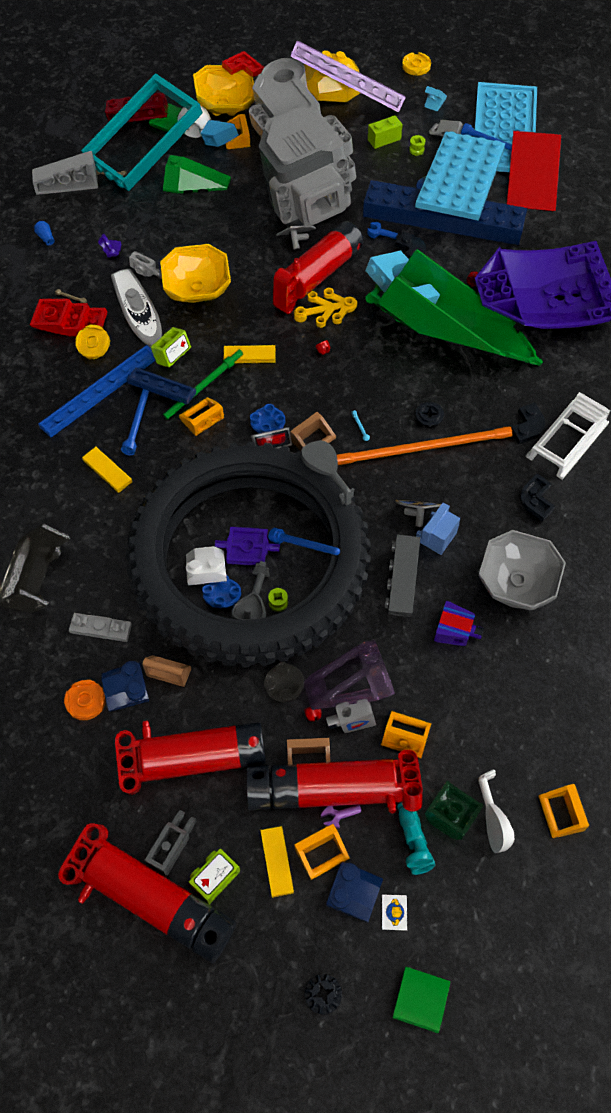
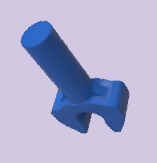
M379 222L370 223V228L367 229V234L371 238L382 235L396 240L398 233L382 229Z

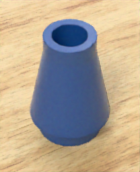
M45 221L37 222L34 226L35 233L46 245H52L55 240L49 224Z

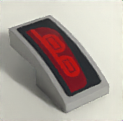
M289 427L251 435L252 442L256 446L272 443L273 448L279 449L282 446L292 445Z

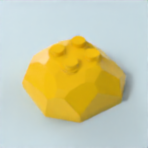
M329 51L322 52L359 72L355 62L347 58L344 52L339 51L336 54H331ZM304 64L308 90L317 101L348 102L360 94V92Z
M206 65L193 74L198 103L215 116L226 113L229 116H234L237 112L249 108L255 101L252 89L254 85L253 77L244 70L231 75L222 68V65Z
M210 244L175 247L160 261L163 289L170 298L176 301L194 303L216 299L225 292L231 283L227 254Z

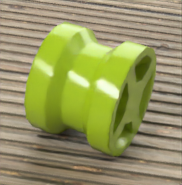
M415 135L410 139L409 151L412 155L419 156L424 153L425 138Z
M275 588L270 591L268 600L271 610L275 612L284 611L288 606L287 592L281 588Z

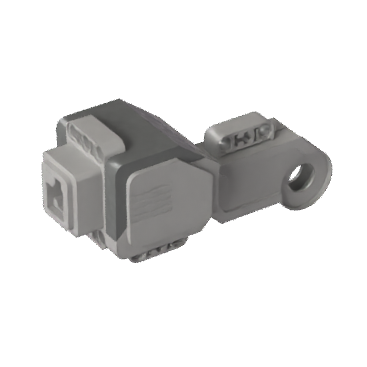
M282 58L272 61L264 67L252 87L256 105L249 108L250 120L253 128L261 137L259 152L271 206L287 228L291 226H305L308 228L345 211L346 207L351 204V182L356 179L355 163L349 156L353 153L352 136L335 116L323 117L321 115L319 102L308 90L305 67L302 62L293 58Z

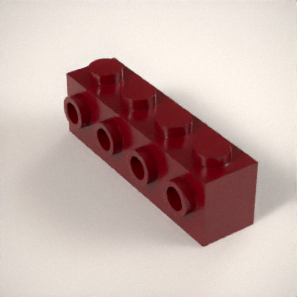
M154 93L127 122L167 117L168 102L165 94ZM132 97L107 100L105 114L108 122Z

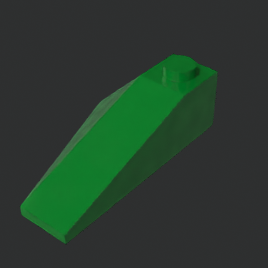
M170 155L165 166L163 191L184 193L183 191L185 190L198 192L199 189H207L208 191L227 190L231 176L186 157Z

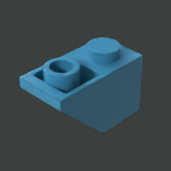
M208 120L201 132L205 144L216 147L226 144L239 136L235 124Z

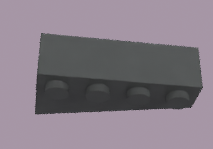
M397 535L396 541L392 540L391 552H394V559H390L389 571H392V578H388L387 589L391 591L390 597H386L385 609H389L388 615L412 617L420 537Z

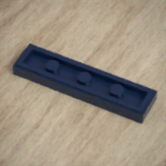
M135 368L127 378V382L131 385L187 405L196 394V389L139 368Z

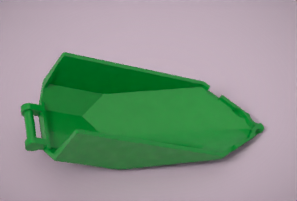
M418 249L415 250L382 297L378 296L382 289L377 284L373 291L369 292L366 296L368 303L376 304L382 311L394 317L397 322L420 334L538 366L543 363L536 356L535 349L522 331L518 333L513 327L515 325L514 320L482 306L477 292ZM431 284L440 296L436 304H434L412 287Z

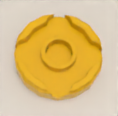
M420 52L418 54L409 53L403 58L402 67L408 74L423 75L430 70L431 60L426 54Z
M88 325L78 332L75 345L84 357L97 359L107 352L110 338L101 326Z

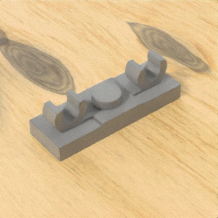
M74 613L69 632L128 642L132 623L107 617Z

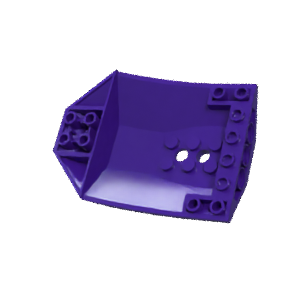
M597 241L548 250L500 249L499 247L475 277V284L482 306L525 326L540 329H560L589 326L611 321V277ZM573 294H578L579 297H574V296H572V295H573ZM557 295H561L564 297V299L558 301L554 297Z

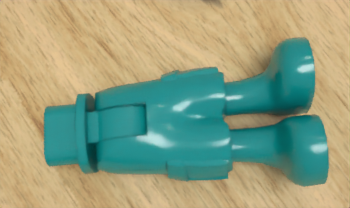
M399 802L400 804L397 805L406 843L410 849H415L414 853L406 858V865L414 875L426 873L432 870L436 864L426 846L428 843L421 829L420 818L417 811H408L403 807L402 802Z

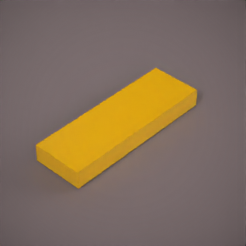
M275 345L224 346V359L232 356L239 349L243 352V355L235 363H276Z
M97 447L82 457L83 461L118 493L132 483V479Z
M282 826L261 830L272 898L294 894Z

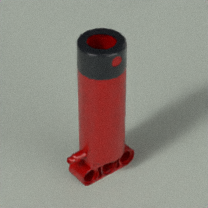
M348 221L341 222L303 255L295 258L294 262L286 269H278L274 275L273 305L284 313L290 314L298 299L304 298L362 248L363 236L360 230L353 223Z
M143 721V739L136 740V737L126 730L120 731L115 737L119 786L123 792L131 795L136 794L140 790L141 782L263 765L266 763L260 722L151 738L149 721ZM130 736L131 743L126 747L122 746V738ZM132 757L133 765L129 768H124V759ZM130 778L135 779V787L127 790L125 787L126 781Z

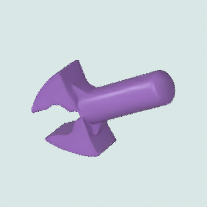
M354 805L338 811L333 809V806H328L322 812L321 818L331 815L334 819L323 823V826L328 827L334 824L335 828L339 829V821L361 813L360 805Z

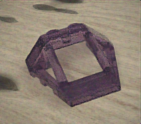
M375 639L355 646L341 657L311 674L304 681L312 710L336 707V703L349 702V705L357 704V700L367 699L368 702L395 694ZM359 656L363 668L328 691L324 677L343 666L347 661ZM365 676L367 677L370 689L339 695Z

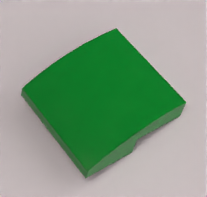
M168 103L167 117L150 119V126L168 132L178 122V115L182 108Z
M405 967L393 1018L439 1033L450 981Z

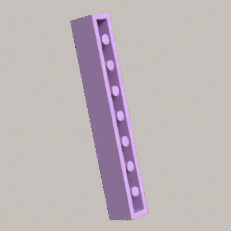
M296 41L290 57L397 112L400 111L406 98L404 95L306 44Z

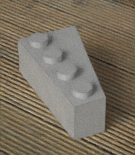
M92 151L32 169L36 195L98 188V176Z

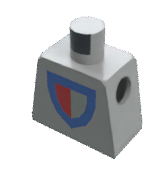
M367 695L336 705L337 714L326 717L329 729L341 726L344 733L376 726Z

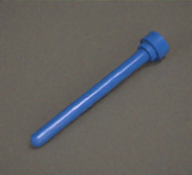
M465 123L461 130V135L482 137L487 140H497L505 143L504 149L512 151V144L476 131L470 124Z
M145 389L142 390L128 439L122 443L121 451L126 455H134L137 448L135 438L149 391Z
M272 528L268 535L272 543L280 544L287 542L332 555H339L340 549L337 547L287 535L282 529Z

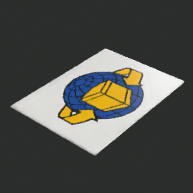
M382 895V930H407V895Z

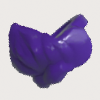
M105 234L101 235L98 243L103 248L107 257H116L121 251V241L108 240Z

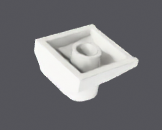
M212 546L194 548L186 554L188 585L227 581L224 550Z

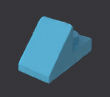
M427 86L425 93L428 94L425 107L438 111L446 100L447 95L441 90Z

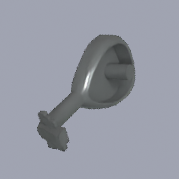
M322 440L305 445L301 450L303 463L315 472L330 476L343 492L339 494L341 504L350 505L355 489H349L338 475V461L334 448Z
M260 561V563H256L252 574L257 575L252 593L241 598L233 606L230 614L231 619L251 620L266 618L265 606L259 596L264 578L270 577L269 568H266V562Z

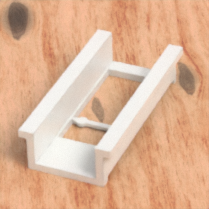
M579 392L577 397L572 400L528 452L526 457L533 460L539 454L560 467L556 476L563 480L609 424V421L606 419L610 410ZM572 412L593 423L587 432L567 419ZM563 423L584 434L564 460L544 448L545 444Z

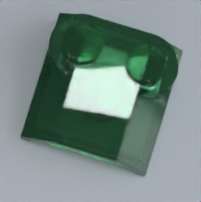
M447 780L425 815L431 825L455 840H462L484 804L479 803Z

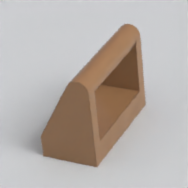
M318 412L290 431L291 441L300 451L305 446L303 440L319 428L327 435L322 441L330 443L336 438V435Z
M154 655L146 657L143 661L146 676L185 687L191 666Z
M329 738L287 740L288 764H292V754L325 753L326 762H330Z

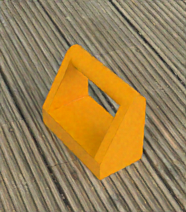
M239 114L226 122L235 124L236 129L241 130V135L226 143L227 149L250 147V134L245 114Z
M207 397L180 414L179 418L197 436L223 419L224 412L223 407L218 402ZM207 405L210 407V409L196 418H189Z
M391 711L381 745L397 751L412 750L417 754V757L421 758L431 723ZM393 720L425 730L424 735L421 736L393 727Z
M575 784L567 785L538 796L552 838L583 832L589 827ZM559 796H564L573 826L558 830L548 800Z
M334 824L294 844L295 851L311 880L350 859ZM334 839L341 854L311 869L305 854Z

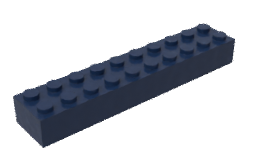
M370 181L364 200L363 217L519 245L527 208L485 201L478 221L416 208V200L421 189Z

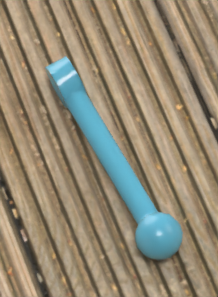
M355 410L351 411L363 434V440L368 441L370 436L366 434L357 416V412Z

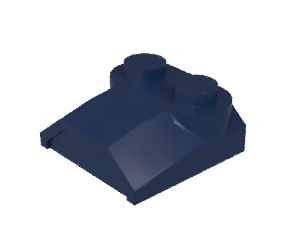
M129 661L120 668L101 674L109 712L149 702L140 662Z
M342 862L326 906L369 922L383 879L359 869L352 863Z

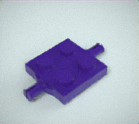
M230 527L227 541L215 540V547L226 548L227 564L256 565L260 561L265 562L268 551L280 552V544L269 543L268 529Z

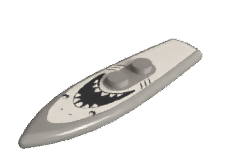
M119 270L113 273L111 278L123 314L137 337L151 347L162 337L159 315L150 297L132 270Z

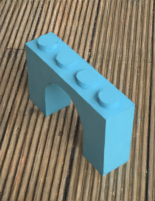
M402 251L374 256L370 258L365 271L385 293L409 259ZM431 284L412 287L436 304L440 294Z

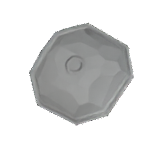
M511 530L489 540L478 576L493 599L514 608L534 610L557 598L566 562L550 540Z

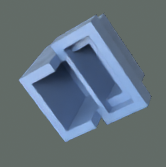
M445 503L441 504L436 513L432 511L427 524L421 531L418 530L416 537H420L421 544L442 555L457 534L460 522L459 517L448 512L450 506Z

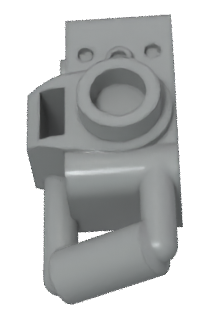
M440 120L439 124L435 123L429 130V134L439 135L442 139L445 132L461 134L463 124L461 121Z
M136 251L132 253L129 257L130 267L134 268L138 274L145 277L155 275L162 279L161 271L156 269V261Z

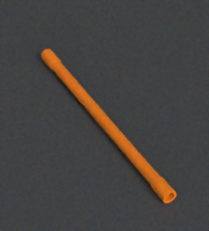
M509 426L490 431L386 448L337 454L338 465H344L374 458L490 439L512 437V429Z

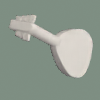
M491 770L481 775L478 781L486 806V825L489 843L494 853H501L512 846L514 830L506 815L493 802L487 782L496 776L495 770Z

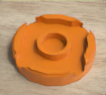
M92 680L75 682L66 692L64 698L67 712L78 720L95 718L102 712L106 703L103 688Z

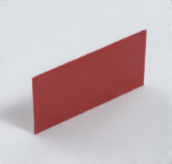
M513 131L507 205L535 210L556 211L561 135Z

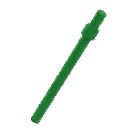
M239 349L232 356L225 358L218 368L194 387L196 389L194 397L227 368L230 369L235 365V361L243 355V352ZM181 402L175 403L163 416L168 420L185 404Z

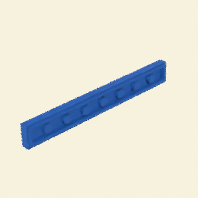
M148 345L144 346L41 421L39 427L50 438L126 383L127 378L135 368L143 370L156 361L151 348Z

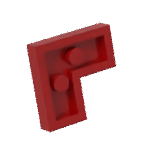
M245 51L222 61V68L231 75L244 70L251 77H255L261 74L264 66Z

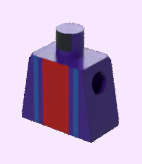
M446 601L434 641L466 646L469 636L481 640L484 628L473 625L474 613Z

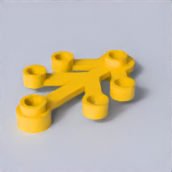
M332 288L324 289V298L338 302L331 303L318 297L317 292L311 291L308 293V301L315 302L321 306L308 309L301 306L297 307L294 310V319L297 322H304L308 315L324 312L322 316L316 318V325L322 328L326 325V321L332 313L340 309L338 313L332 315V322L340 324L347 312L350 313L356 309L357 300L353 297H341L335 294Z

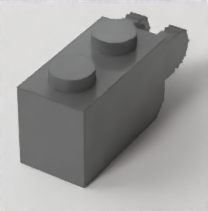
M181 810L176 814L172 823L168 822L145 859L149 867L166 877L190 838L189 833L196 822V818L191 817L183 830L178 826L185 814Z

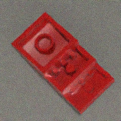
M39 299L30 326L47 332L77 337L78 332L88 325H98L103 328L108 312L106 308H90L88 303H72L70 299Z

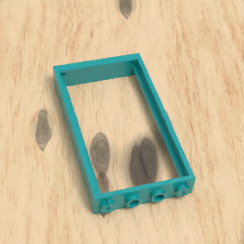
M155 73L81 151L82 153L92 151L96 170L100 173L103 172L110 181L114 180L120 188L130 191L203 112L196 100ZM157 90H160L188 111L128 175L123 177L97 158L95 154Z

